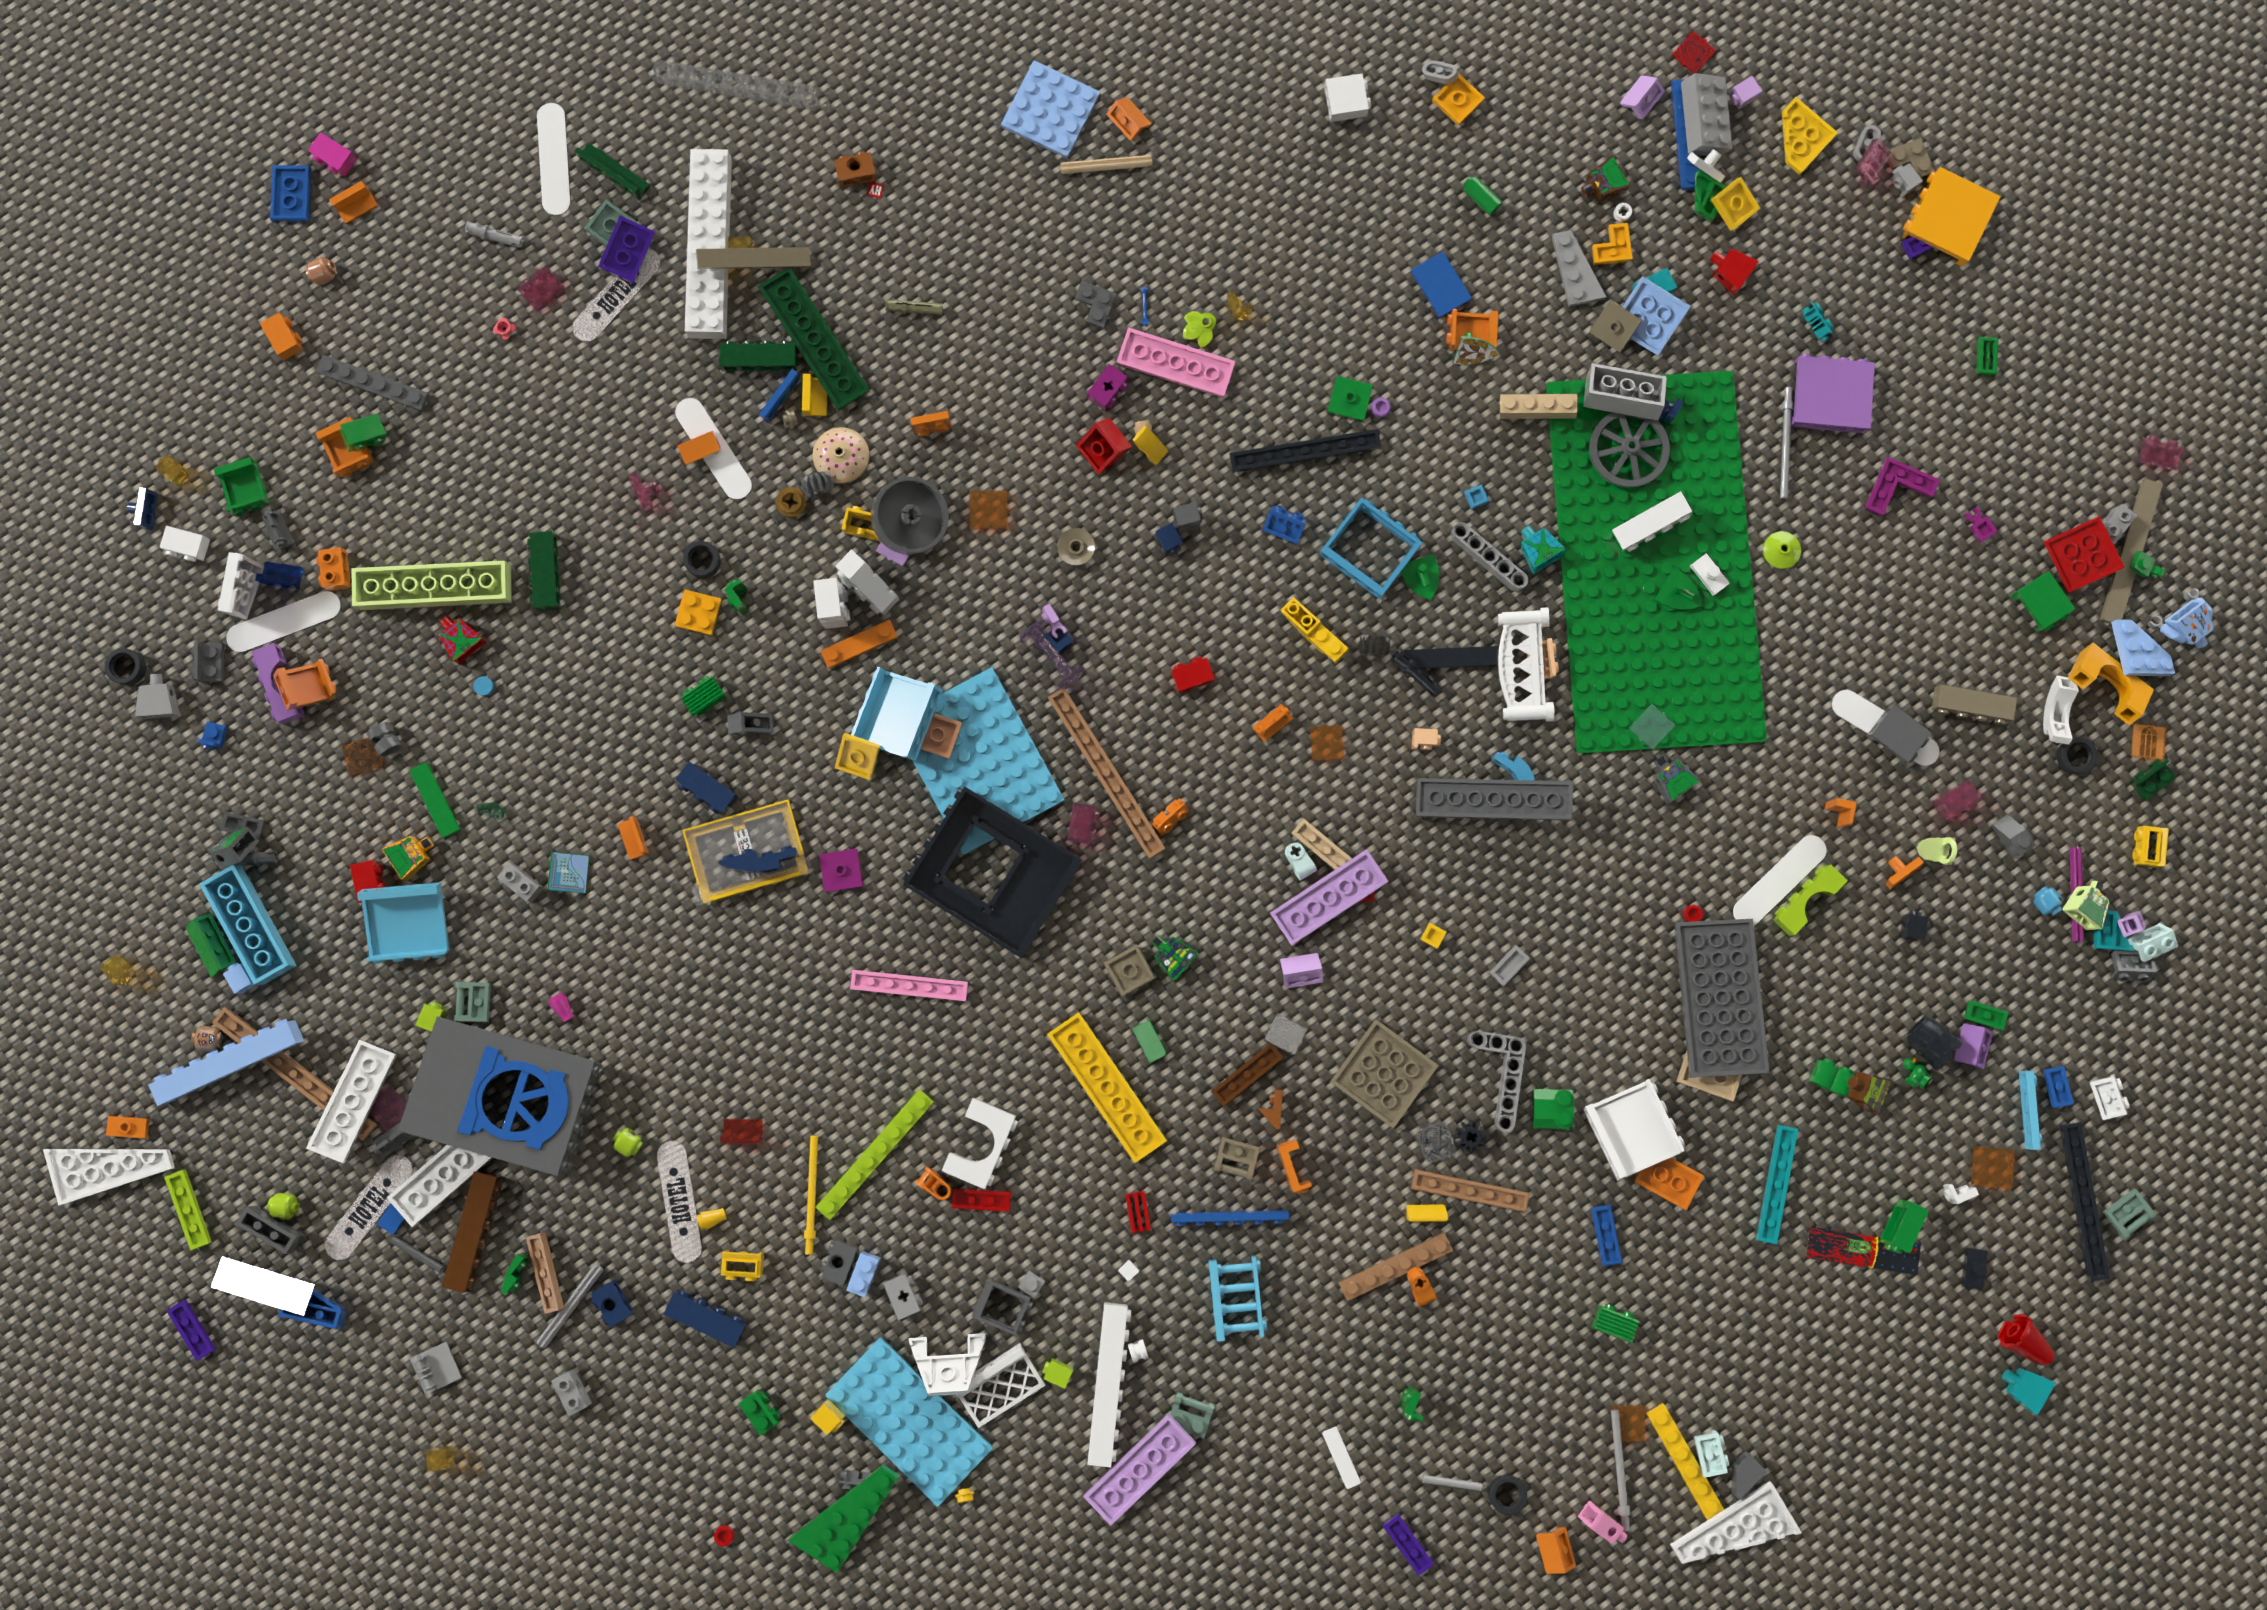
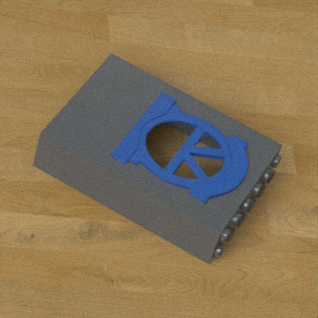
M437 1017L398 1131L566 1178V1175L570 1174L572 1169V1156L576 1155L578 1151V1138L583 1135L585 1125H583L585 1117H588L591 1111L589 1104L591 1098H594L596 1095L597 1087L595 1086L597 1080H600L603 1074L602 1064L576 1055ZM510 1070H521L503 1127L500 1129L489 1121L483 1110L482 1098L486 1086L490 1080L500 1073ZM529 1074H533L544 1084L543 1088L524 1093ZM548 1095L549 1104L547 1112L543 1119L537 1122L520 1102ZM517 1112L531 1126L530 1129L511 1132Z

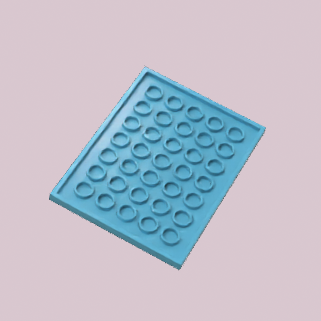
M992 667L941 694L934 713L963 723L951 758L947 759L920 750L916 761H913L943 818L946 816L943 813L949 804L953 805L956 801L954 795L959 788L963 789L964 786L1023 823L1065 801ZM975 826L960 850L963 855H966L995 838Z

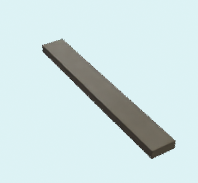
M2146 478L2141 481L2132 511L2137 517L2127 528L2119 554L2125 568L2113 574L2100 621L2111 624L2116 619L2122 620L2136 575L2134 571L2129 569V566L2136 551H2143L2163 486L2161 483Z

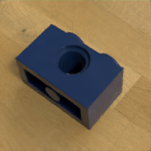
M616 1279L591 1293L593 1305L600 1309L604 1324L609 1325L610 1328L635 1313ZM609 1299L615 1302L613 1310L607 1306Z

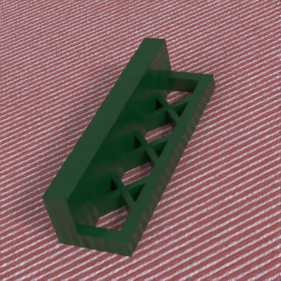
M590 143L583 150L577 147L574 151L580 161L639 201L650 188L649 183Z

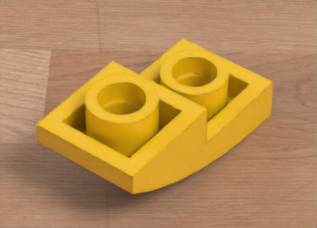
M1145 425L1133 438L1139 450L1143 451L1155 465L1168 452L1163 443Z

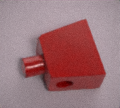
M1731 249L1726 256L1715 251L1709 260L1718 266L1713 273V277L1732 295L1738 292L1759 262L1734 249Z

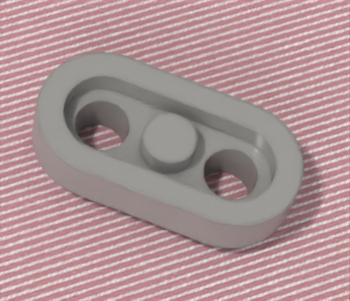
M1433 60L1427 62L1422 68L1424 77L1427 80L1451 84L1458 78L1457 68L1452 64Z
M1869 125L1861 132L1853 151L1854 158L1857 161L1867 162L1873 156L1881 137L1878 127ZM1860 151L1864 152L1865 156L1861 155Z

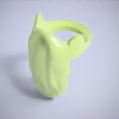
M1951 837L1927 838L1918 843L1916 847L1917 852L1923 859L1932 860L1933 862L1939 861L1944 865H1952L1957 855L1956 839ZM1950 844L1952 847L1951 856L1947 859V856L1949 855Z

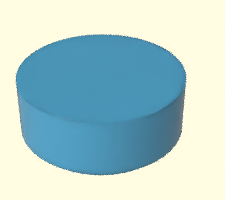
M483 676L475 680L473 688L477 694L488 696L494 690V683L491 679Z

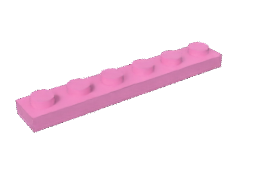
M852 970L850 989L966 1001L968 982Z

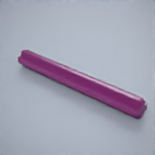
M2081 847L2070 848L2071 895L2077 887L2083 886ZM2071 918L2072 941L2084 942V927Z

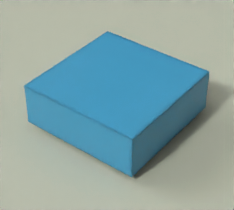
M1482 484L1464 491L1471 510L1489 503Z

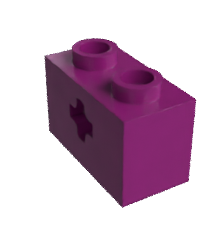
M1108 364L1087 392V399L1104 411L1108 407L1112 408L1117 401L1116 396L1119 392L1122 394L1128 386L1127 376ZM1105 387H1112V390L1105 391Z

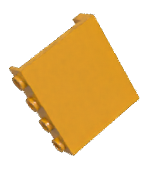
M1939 167L1928 176L1926 180L1928 185L1919 194L1918 198L1921 200L1919 204L1916 203L1910 213L1913 216L1911 220L1908 219L1903 227L1905 232L1902 238L1905 239L1910 235L1957 258L1956 264L1963 267L1969 262L2001 196Z

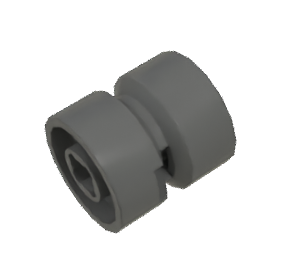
M389 722L380 723L366 732L371 743L376 744L374 748L379 757L389 756L402 747L399 738L393 735L394 730Z

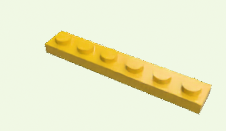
M1662 1403L1646 1412L1704 1517L1708 1520L1722 1512L1724 1508L1707 1478L1703 1477L1699 1464L1666 1406Z

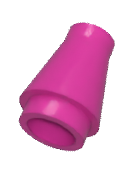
M562 992L548 1000L549 1006L558 1014L563 1022L574 1017L567 997Z

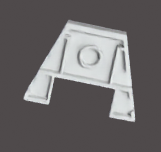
M985 1333L968 1334V1354L927 1356V1337L909 1338V1343L928 1396L969 1393L986 1341Z

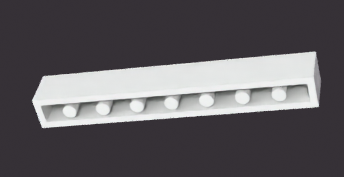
M1104 1302L1087 1465L1111 1467V1463L1116 1462L1117 1450H1113V1444L1118 1442L1119 1430L1115 1429L1116 1422H1120L1121 1410L1117 1409L1118 1402H1122L1123 1390H1120L1119 1386L1120 1382H1124L1125 1370H1122L1121 1367L1122 1362H1126L1127 1350H1124L1123 1347L1124 1342H1128L1129 1330H1125L1126 1322H1130L1131 1310H1127L1128 1305Z

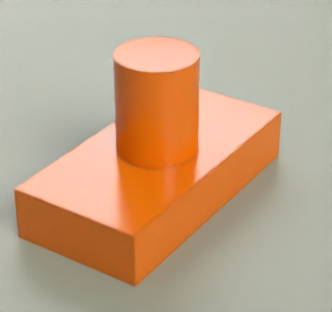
M1895 856L1888 864L1896 874L1890 877L1885 885L1890 890L1920 869L1924 862L1920 857H1917L1905 866Z

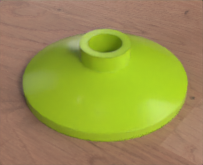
M1783 531L1776 532L1766 539L1763 545V555L1771 566L1778 569H1787L1795 565L1799 560L1801 546L1794 535ZM1781 546H1785L1787 551H1782Z

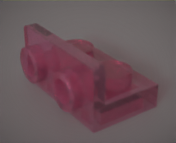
M1878 138L1872 139L1854 169L1861 176L1859 180L1861 185L1873 183L1878 178L1879 172L1887 163V159L1892 153Z
M544 266L537 269L534 276L529 280L523 281L518 291L538 311L565 287L550 269Z
M2149 435L2148 438H2141V441L2144 443L2137 461L2177 470L2185 449L2179 446L2180 442L2170 439L2167 442L2160 441V437Z

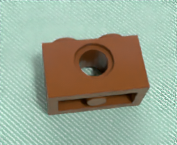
M859 152L850 157L846 155L840 156L834 160L841 188L877 180L871 152ZM853 166H859V167H860V168H859L858 170H856V171H852V170H851V168H852Z

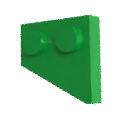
M1698 170L1695 173V213L1710 222L1714 220L1718 211L1711 199L1727 186L1702 170Z

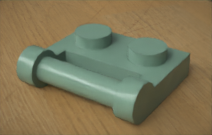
M455 982L457 999L456 1015L453 1016V1021L489 1022L491 983ZM465 988H469L468 1015H464Z
M2132 1189L2103 1211L2118 1231L2119 1236L2125 1241L2142 1225L2157 1217L2137 1189ZM2143 1210L2144 1214L2126 1228L2123 1226V1224Z
M1177 1392L1170 1415L1188 1434L1204 1439L1215 1404L1210 1402L1207 1404L1183 1396V1393ZM1181 1403L1205 1411V1416L1180 1409L1179 1405Z

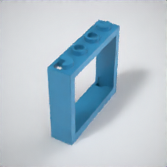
M1361 497L1322 548L1319 555L1380 600L1423 542L1420 541L1415 533L1412 532L1410 534L1406 531L1402 523L1391 520L1387 512L1384 510L1379 511L1375 508V504L1372 501L1369 502ZM1360 510L1412 547L1382 587L1331 550Z

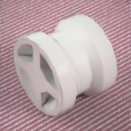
M1143 1339L1139 1340L1136 1344H1128L1133 1363H1137L1142 1358L1145 1360L1149 1359Z

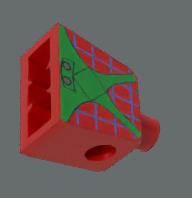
M446 616L440 621L445 630L439 634V637L451 659L457 664L463 662L487 642L462 619L454 622L450 616Z

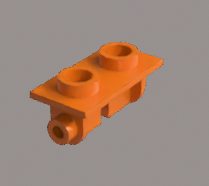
M1280 704L1253 726L1252 729L1265 742L1294 718L1290 715L1288 708Z
M1180 798L1174 800L1165 808L1169 812L1168 815L1162 811L1153 819L1151 825L1157 829L1161 836L1170 832L1173 826L1179 820H1183L1190 811L1185 802L1183 803Z

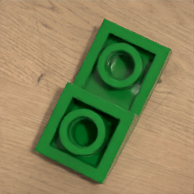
M523 1252L516 1255L506 1272L502 1285L503 1295L510 1292L513 1294L520 1286L518 1282L522 1277L516 1272L520 1273L527 1265L525 1261L528 1258Z

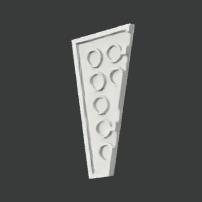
M43 1149L58 1206L175 1168L170 1149Z
M1769 1481L1670 1545L1683 1564L1703 1559L1708 1555L1716 1553L1719 1555L1728 1550H1738L1765 1543L1767 1540L1782 1539L1787 1535H1797L1802 1532L1775 1487Z

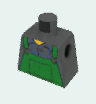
M1662 755L1654 761L1660 771L1653 776V779L1666 804L1674 801L1700 782L1699 778L1678 759L1669 764Z
M247 826L222 838L209 852V857L212 861H216L220 867L239 863L256 846L259 840Z

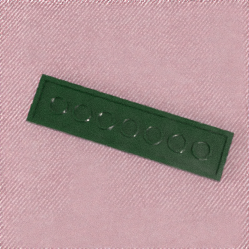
M790 267L758 286L760 292L838 411L870 392V389Z

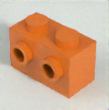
M341 547L318 550L316 562L320 568V575L318 576L320 586L327 591L351 588L347 551Z

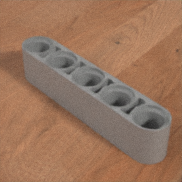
M1460 522L1453 527L1450 536L1459 547L1510 590L1519 592L1524 589L1528 583V577L1522 570L1467 524ZM1456 530H1463L1465 535L1463 537L1458 536ZM1470 542H1477L1479 544V548H1472ZM1485 554H1491L1494 558L1493 561L1486 560ZM1499 566H1505L1508 569V573H1502L1499 570ZM1514 578L1521 579L1522 585L1517 586L1514 583Z

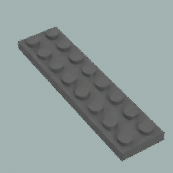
M1417 778L1416 817L1572 821L1573 781Z

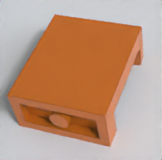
M1453 309L1451 315L1448 314L1447 326H1450V333H1447L1446 344H1449V351H1457L1461 336H1465L1466 333H1472V337L1485 340L1497 348L1498 311H1490V314L1461 313L1457 312V309Z
M351 417L315 432L318 440L325 447L334 467L332 469L334 474L338 477L350 476L353 471L369 467L370 463L374 462L368 447L359 452H348L340 434V424L354 421Z
M318 659L314 664L285 670V667L279 668L273 675L287 711L331 700L337 691L334 681H331L329 677V667L327 664H324L323 659Z
M1293 1139L1276 1145L1291 1191L1298 1194L1308 1192V1188L1312 1186L1309 1180L1301 1183L1298 1182L1289 1155L1290 1151L1299 1149L1297 1140Z

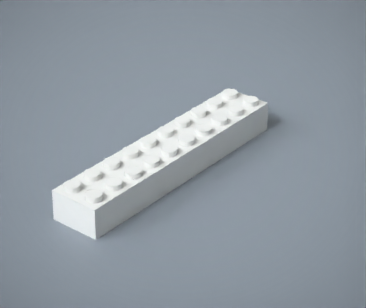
M690 149L685 333L688 338L726 339L728 269H697L696 249L729 248L732 158L728 150Z

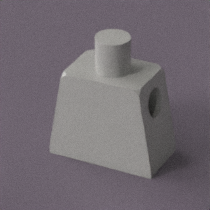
M151 674L150 685L139 687L135 717L153 719L180 716L174 687L163 684L162 674Z

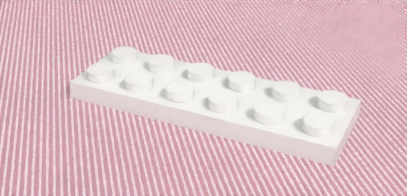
M358 1041L306 1149L343 1164L345 1163L394 1063L396 1054L364 1041Z
M446 1145L391 1193L387 1199L410 1226L414 1227L473 1176L474 1171H478L489 1162L492 1157Z

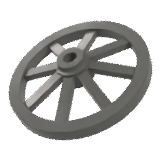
M1614 412L1599 422L1591 435L1589 443L1590 459L1598 474L1607 482L1623 488L1641 487L1652 482L1665 468L1670 453L1667 433L1658 420ZM1626 417L1643 420L1634 437L1631 436ZM1619 418L1625 439L1604 429V427L1611 421ZM1649 424L1656 431L1659 439L1640 442L1639 439ZM1600 434L1621 444V446L1597 452V441ZM1629 444H1632L1634 448H1630ZM1661 445L1662 453L1659 463L1641 450V448ZM1621 452L1622 456L1612 471L1608 472L1599 458ZM1636 454L1655 468L1651 474L1641 479ZM1627 458H1630L1633 480H1625L1615 476Z

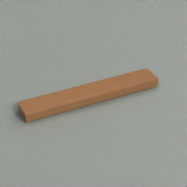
M1414 1169L1411 1189L1521 1212H1527L1530 1195L1528 1192Z

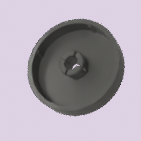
M902 477L890 482L879 491L872 504L871 523L876 536L887 548L900 554L915 555L927 551L942 539L948 526L949 513L943 495L933 484L921 478ZM907 511L913 514V520L910 521L907 514H905Z

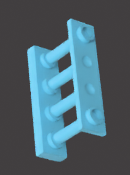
M1255 1255L1251 1256L1252 1263L1221 1266V1264H1217L1216 1259L1208 1260L1217 1342L1225 1341L1224 1336L1228 1335V1333L1259 1330V1336L1264 1337V1332L1267 1331L1266 1319L1262 1320L1257 1273L1261 1272L1260 1260H1256ZM1253 1271V1283L1219 1284L1218 1276H1222L1223 1273ZM1255 1290L1256 1302L1233 1305L1221 1304L1220 1296H1224V1293ZM1257 1310L1258 1322L1234 1325L1223 1324L1222 1316L1226 1315V1313Z

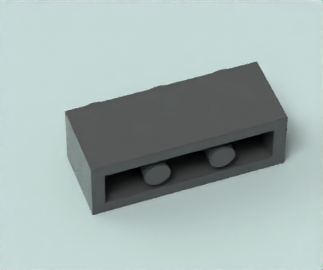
M255 1205L246 1207L236 1223L237 1226L284 1254L295 1252L304 1237V1234L279 1219L273 1218Z

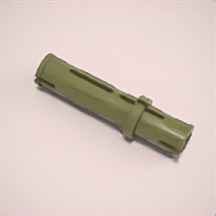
M886 299L885 310L902 312V314L920 313L942 316L943 303Z

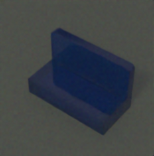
M265 562L263 574L256 573L255 581L263 585L300 589L303 568L301 566Z

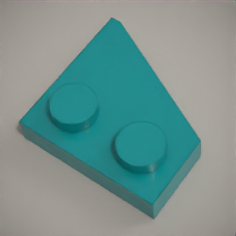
M2107 910L2102 929L2094 930L2093 948L2134 951L2133 945H2130L2127 937L2123 936L2117 920L2121 918L2117 911Z

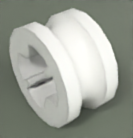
M1627 203L1618 204L1614 210V218L1619 222L1627 221L1632 214V208ZM1621 209H1624V211H1625V210L1627 211V213L1625 214V216H1621L1622 213L1619 214V211H1620Z

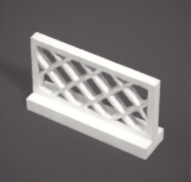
M1019 1343L975 1371L969 1393L978 1394L976 1403L967 1402L964 1397L966 1394H956V1396L960 1398L979 1428L1044 1387L1045 1383ZM1023 1358L1027 1363L1026 1372L1015 1369L1016 1363ZM1003 1371L1011 1372L1009 1382L998 1380L999 1374ZM1014 1373L1025 1375L1023 1385L1012 1383ZM1027 1376L1036 1377L1039 1382L1034 1387L1025 1386ZM985 1382L994 1383L992 1393L981 1391L982 1385ZM997 1384L1008 1386L1006 1396L995 1393ZM1010 1387L1021 1388L1020 1395L1016 1398L1010 1397ZM980 1394L991 1396L989 1406L978 1404ZM994 1397L1005 1399L1004 1405L1000 1408L992 1407ZM977 1408L988 1410L987 1416L979 1421L976 1416Z

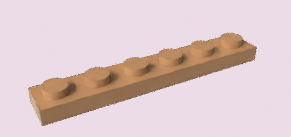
M1443 1232L1338 1283L1346 1300L1349 1301L1408 1273L1411 1268L1420 1267L1453 1250Z

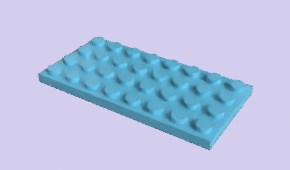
M882 1337L865 1352L825 1395L937 1507L993 1449V1446L941 1395L928 1396L921 1375Z

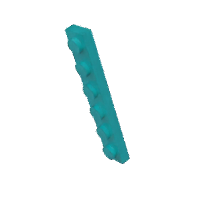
M1777 1124L1756 1240L1777 1245L1799 1130L1797 1128Z

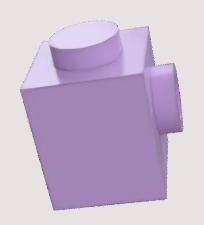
M1751 76L1733 87L1729 93L1730 100L1733 105L1741 109L1756 100L1761 94L1762 89L1754 77Z

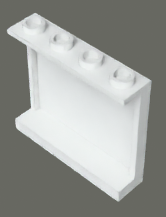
M1650 1079L1600 1102L1585 1106L1583 1109L1617 1181L1685 1151L1683 1148L1685 1147L1684 1141L1681 1136H1677L1674 1130L1676 1125L1672 1118H1668L1665 1112L1667 1107L1663 1100H1659L1657 1095L1658 1089L1654 1082L1651 1083Z

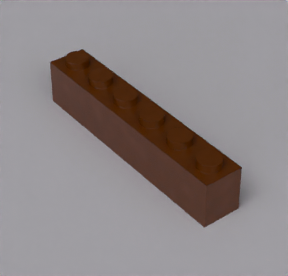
M480 1170L474 1171L442 1288L462 1293L473 1289L476 1282L474 1274L481 1264L479 1256L487 1242L485 1239L486 1231L490 1230L492 1220H490L491 1213L495 1211L497 1206L495 1199L497 1193L502 1188V1176Z

